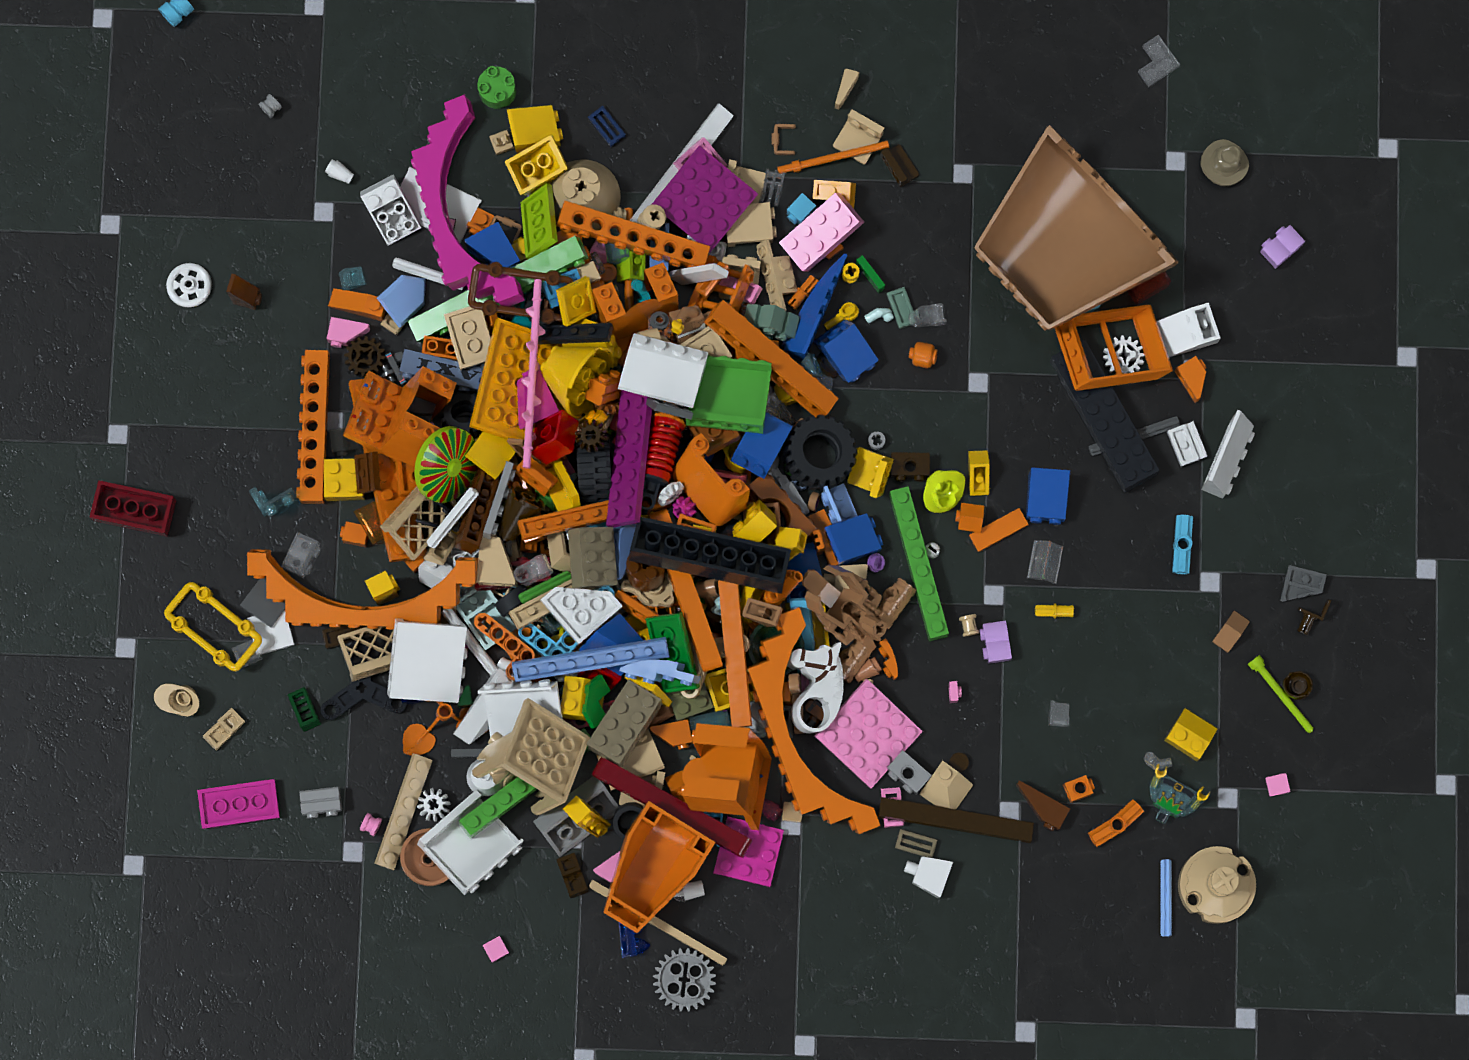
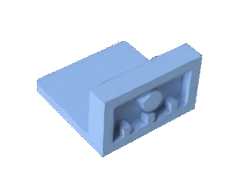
M844 483L828 489L827 486L823 487L821 500L825 507H829L828 516L832 524L858 516Z

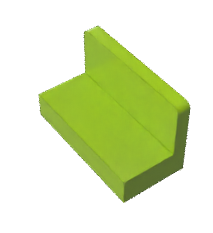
M617 248V282L633 281L634 279L644 281L645 254L637 255L633 253V250Z

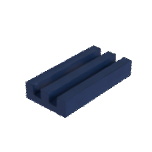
M603 106L588 116L590 122L610 147L614 146L616 142L618 143L621 138L626 137V134ZM602 112L619 133L618 136H616L599 113ZM595 116L598 118V120L601 122V124L605 127V129L609 132V134L613 137V140H611V139L608 137V135L604 132V130H603V129L600 127V125L596 122V120L594 119Z

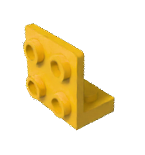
M858 447L857 455L855 456L857 460L852 467L847 482L871 491L869 496L878 498L884 493L894 459Z

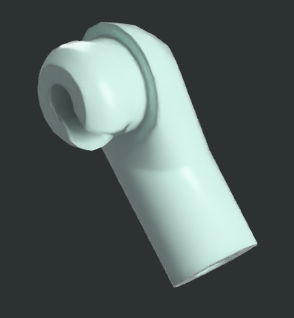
M876 308L864 316L868 323L881 317L886 322L894 318L889 308Z

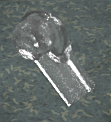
M1153 752L1145 754L1144 762L1153 770L1156 769L1157 764H1160L1158 770L1164 769L1166 766L1167 768L1172 767L1170 757L1160 760Z

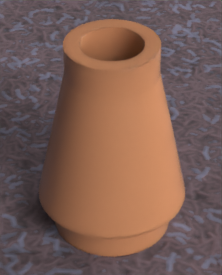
M875 657L869 658L854 677L858 682H861L864 679L879 675V672L883 669Z

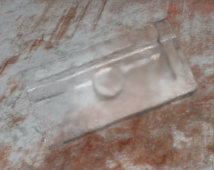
M1034 540L1027 578L1045 580L1056 584L1063 546L1050 541Z

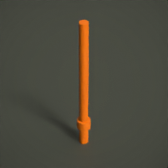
M883 141L800 162L799 160L792 161V164L777 167L778 173L799 172L803 168L889 148L888 141Z

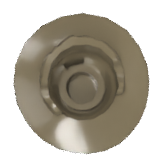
M1222 139L1214 141L1204 150L1201 156V167L1203 173L1213 183L1220 186H1231L1244 178L1249 168V161L1244 151L1238 145L1229 140Z

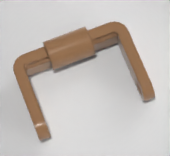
M776 124L774 126V133H772L774 154L795 155V151H778V128L795 129V125Z
M494 216L490 226L496 223L497 220L509 227H515L518 231L514 240L519 238L522 231L520 224L505 216L504 218Z

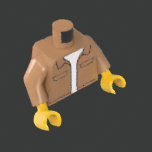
M695 305L669 312L671 331L676 343L680 345L705 329L706 324L704 320L711 311L702 314L699 307Z

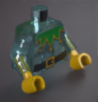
M1160 764L1156 765L1155 774L1150 783V798L1153 801V806L1160 809L1155 817L1157 821L1165 824L1170 815L1174 818L1179 816L1185 817L1196 811L1202 802L1209 797L1210 792L1207 795L1201 793L1204 787H1201L1196 792L1167 776V766L1164 771H1159Z

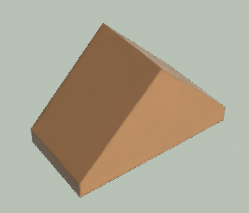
M748 598L741 616L766 627H776L783 608Z
M1233 611L1212 642L1228 653L1250 621L1236 611Z

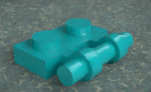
M634 279L631 282V288L638 292L639 299H637V302L650 300L651 297L644 283L641 280Z

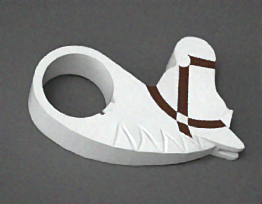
M841 642L835 643L831 647L822 645L814 651L796 649L791 652L787 666L791 669H799L801 674L810 681L791 708V720L794 726L803 733L811 734L825 730L835 719L840 709L843 696V669L838 656ZM807 699H817L822 703L824 718L817 728L807 726L801 718V706Z

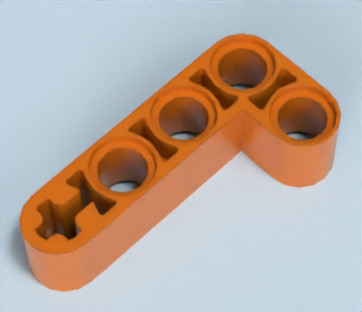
M479 613L474 618V625L477 629L514 657L506 668V675L509 679L515 682L512 662L525 660V656L528 653H532V659L539 658L536 651L486 613ZM485 620L492 627H490L489 629L482 623V621ZM503 630L502 637L496 639L497 631ZM517 641V648L515 650H511V643Z

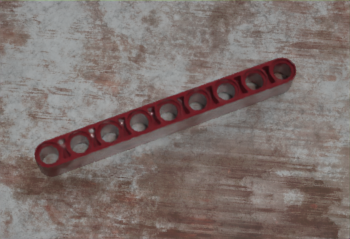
M601 757L591 774L644 805L650 801L713 840L715 844L741 858H744L753 841L701 811L690 810L687 803Z

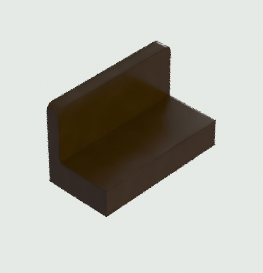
M900 144L890 150L886 148L881 151L880 157L900 187L919 176L918 171Z

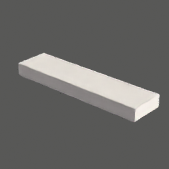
M716 263L672 270L669 272V276L677 283L687 285L727 278L729 271Z

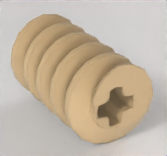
M649 205L639 215L637 223L659 230L666 220L665 211L661 206Z

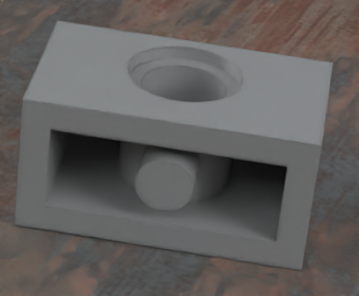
M903 750L887 767L888 775L894 781H901L904 784L902 786L903 789L909 794L913 792L916 795L932 776ZM905 769L912 770L913 777L911 779L904 778L902 773Z

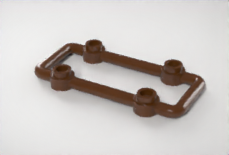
M491 262L489 265L477 264L473 267L471 273L468 304L473 309L483 310L489 316L497 312L531 317L526 313V309L497 305L493 300H486L484 303L476 302L480 271L488 272L494 278L503 274L546 281L551 286H555L558 283L569 284L574 282L571 277L559 275L555 270L542 273L502 267L499 262ZM544 308L540 311V320L543 323L562 322L561 314L554 313L550 308Z

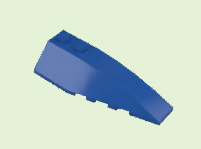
M843 254L829 268L806 299L798 314L800 318L795 339L787 338L781 346L784 348L783 351L788 353L790 357L805 362L846 263L847 254Z

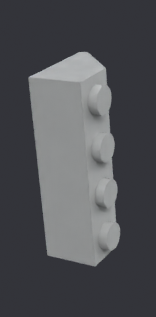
M594 776L571 792L566 803L543 813L533 821L559 857L590 835L589 832L578 826L563 810L576 795L588 803L607 821L614 816L615 811L619 807L602 782Z

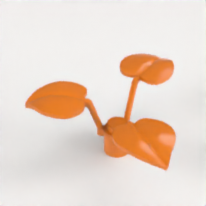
M436 701L439 704L436 710L437 718L427 730L422 724H412L405 730L403 734L404 754L412 756L413 753L418 755L428 753L436 741L435 737L429 732L439 720L447 721L452 717L458 721L457 729L470 707L461 709L458 718L453 713V709L449 704Z

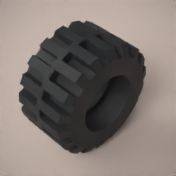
M462 391L457 392L458 395L453 393L451 400L440 411L442 428L454 426L467 431L474 439L479 437L483 431L469 427L470 421L460 423L454 420L459 413H473L477 394L473 393L471 395L470 391H466L464 394H462Z

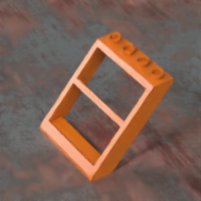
M1151 305L1083 313L1055 328L1076 391L1157 380L1173 371ZM1133 319L1149 370L1122 374L1106 323ZM1100 324L1116 375L1092 377L1076 329L1077 326Z

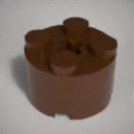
M628 556L626 561L627 578L634 589L641 592H649L651 589L659 588L663 584L666 577L665 568L629 561Z

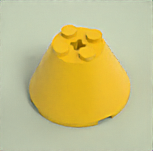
M554 346L547 361L542 363L540 371L543 372L545 382L566 412L574 418H581L580 415L583 413L588 414L595 408L593 402L585 398L587 389H589L590 379L599 376V374L608 373L610 368H614V355L606 347Z

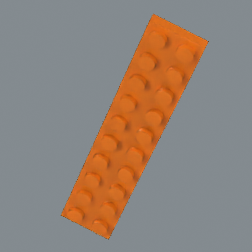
M364 379L350 380L348 383L353 406ZM363 446L364 453L375 452ZM378 453L381 490L374 491L373 493L382 525L406 497H399L395 459ZM417 514L410 516V525H417L415 521ZM400 527L396 531L400 538H405V527ZM410 527V538L417 539L416 527ZM382 530L389 562L411 560L389 532ZM421 530V539H424L423 533H422V530ZM410 541V550L414 553L417 549V541ZM426 548L416 559H423L427 552Z

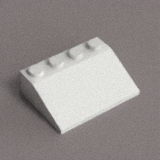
M634 333L618 389L693 408L705 371L708 352Z
M1239 410L1230 420L1201 489L1222 499L1225 494H1230L1233 484L1230 483L1232 477H1237L1240 470L1238 463L1240 459L1244 460L1248 451L1245 449L1247 442L1251 443L1255 434L1252 432L1254 425Z

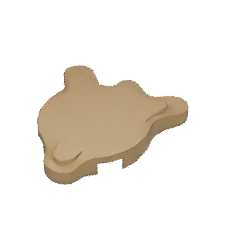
M667 573L663 584L659 588L651 589L649 592H641L634 589L629 580H624L621 583V589L624 592L634 594L644 605L650 607H671L675 603L674 589Z

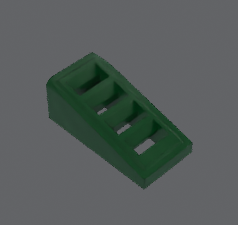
M305 687L287 694L300 728L304 732L321 725ZM301 696H305L304 699H301L297 702L294 701L295 699ZM305 703L308 704V705H306V706H304V707L298 709L299 706H301V705H303V704H305ZM309 710L311 711L310 713L301 716L302 713H305Z

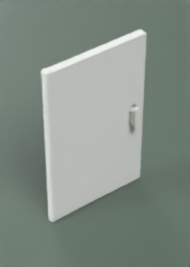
M409 167L400 187L419 224L429 229L430 221L424 212L426 205L420 197L422 190L415 178L417 172L414 168ZM447 184L446 202L449 218L456 219L454 233L461 243L468 229L467 223L471 221L482 200Z

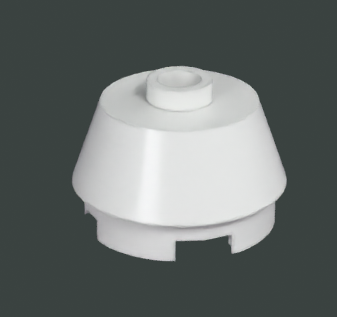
M476 760L467 771V783L473 792L477 790L481 796L494 795L503 787L504 780L496 785L490 774L481 778L474 777L472 770L485 761Z

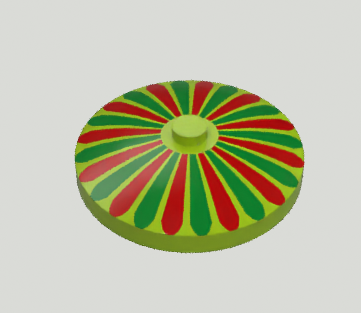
M454 426L443 427L432 433L420 448L415 462L414 474L419 491L427 499L438 503L453 501L461 496L473 481L477 465L466 458L465 455L475 443V440L467 431Z

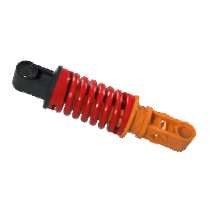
M659 411L658 413L651 414L642 501L650 503V507L642 506V515H648L652 512L658 491H662L669 485L670 473L673 472L672 467L675 464L674 460L677 457L676 453L680 445L679 439L682 438L681 432L686 427L684 421L681 420L682 417Z

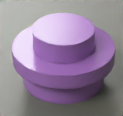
M872 553L867 561L869 570L872 572L882 570L885 566L884 557L879 553Z

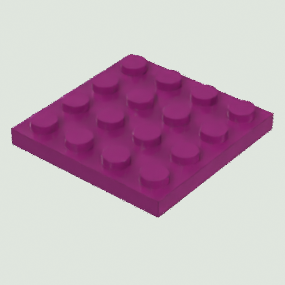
M699 145L652 204L661 206L665 211L666 217L696 242L710 246V253L758 193Z

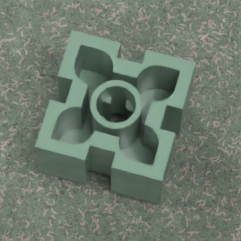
M747 304L745 312L747 320L759 328L770 340L773 338L781 341H786L787 338L795 339L799 316L786 312L785 309L776 305L760 306L758 304Z

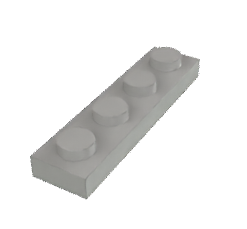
M506 461L483 531V538L490 540L492 534L496 535L499 524L496 521L498 516L502 517L504 510L502 502L503 499H507L510 490L508 488L509 481L513 482L516 470H513L514 463Z

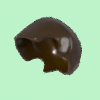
M1302 671L1290 672L1283 680L1285 693L1294 700L1305 699L1313 690L1312 679L1307 673Z

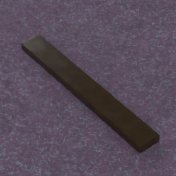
M885 797L880 799L878 817L1026 843L1032 842L1034 823Z

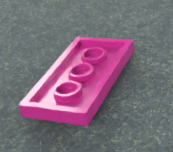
M275 779L197 790L202 829L280 818Z

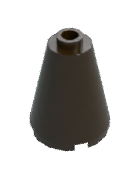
M513 486L510 488L497 530L502 540L507 542L515 540L520 534L517 524L518 520L535 517L544 509V502L541 499L537 501L534 498L535 494L519 486H516L515 489Z

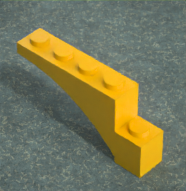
M779 527V531L775 536L776 545L773 546L791 549L790 561L799 553H804L808 535L801 529ZM743 586L741 590V613H743L748 598L759 601L765 590ZM742 616L744 622L752 623V620Z

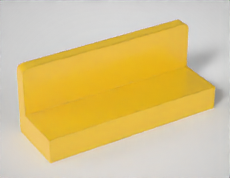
M561 459L553 461V467L547 470L558 478V482L548 494L557 511L580 507L579 494Z

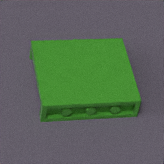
M708 355L693 408L688 407L693 413L692 420L686 419V425L763 434L772 363L764 360L749 361L746 358L731 359L727 356L713 357Z

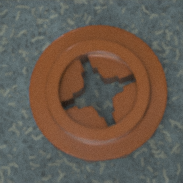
M615 399L599 406L595 403L593 405L598 410H603L606 414L613 415L618 414L620 401Z

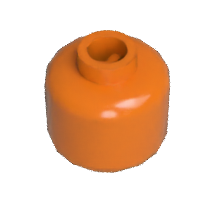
M917 342L914 348H910L909 359H912L914 366L930 368L932 364L935 365L938 350L935 349L933 344Z

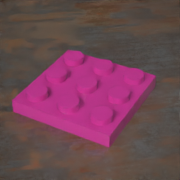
M727 816L725 825L753 841L744 858L720 847L714 874L770 887L784 830L761 824L759 825V831L751 830L745 820Z

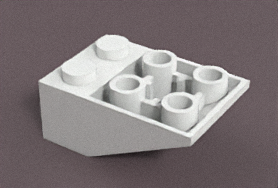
M394 174L360 192L364 204L387 245L421 228Z
M1209 303L1189 308L1157 321L1169 358L1216 344L1220 340Z
M453 547L443 566L424 560L418 567L419 582L433 588L452 571L459 557L478 558L479 549L470 554Z

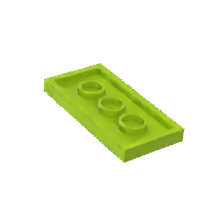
M547 182L520 202L525 257L527 259L544 252L558 241L552 185Z

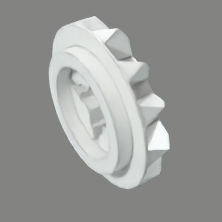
M677 481L667 485L660 492L657 502L661 506L674 502L684 489L683 484Z

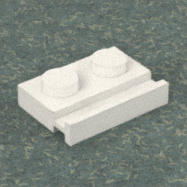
M1194 421L1167 431L1181 467L1207 458Z

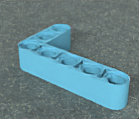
M601 587L598 590L610 591L615 596L614 590L611 587ZM533 624L518 630L519 638L542 657L552 656L554 652L570 653L579 645L576 642L572 646L564 643L566 637H571L567 631L555 642ZM524 628H530L533 633L531 636L525 637L521 631ZM545 640L548 646L545 649H540L537 646V642Z

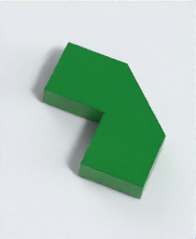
M602 674L597 675L585 685L584 693L586 697L582 713L591 729L596 728L606 715L599 700L611 691Z

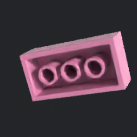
M834 193L779 243L803 272H808L859 228L864 221L841 193Z

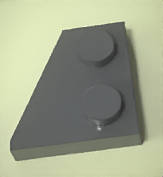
M1288 565L1280 601L1284 602L1322 593L1327 574Z

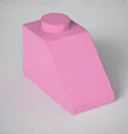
M331 317L327 341L331 343V346L337 348L348 346L351 344L350 341L355 342L357 337L361 338L370 332V326L366 323Z

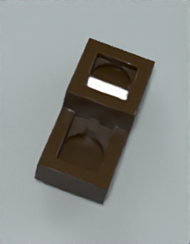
M575 853L556 859L570 899L589 892Z

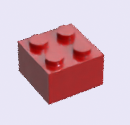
M562 409L536 422L534 434L537 438L532 441L533 450L531 455L547 465L573 452L576 438L575 432L577 431L579 421Z

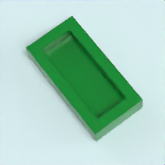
M862 255L856 259V265L878 293L885 289L884 282Z

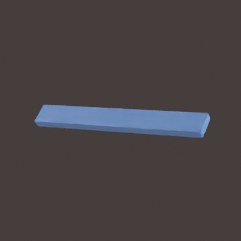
M666 637L515 661L512 662L515 682L625 665L644 660L668 658L669 650Z

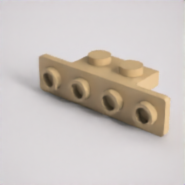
M764 240L757 245V254L761 261V271L764 275L770 305H776L786 311L783 295L795 294L797 292L790 257H773L770 241Z

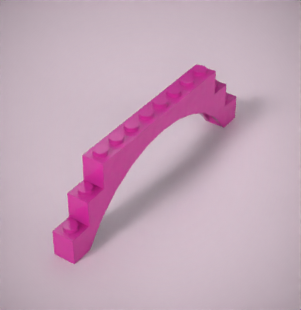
M465 95L444 102L446 110L443 112L446 120L428 127L429 134L427 138L430 144L411 151L413 156L411 163L417 172V175H415L416 182L422 190L420 197L426 205L424 212L430 221V225H428L429 231L435 239L433 246L439 254V258H437L438 265L444 273L442 280L445 286L448 285L453 291L467 286L469 290L472 269L475 265L481 264L464 250L456 238L449 220L446 202L447 177L452 157L460 139L475 119L471 101ZM479 272L476 292L478 300L493 294L495 302L502 306H512L525 301L521 284L515 277L502 274L494 278L488 272Z

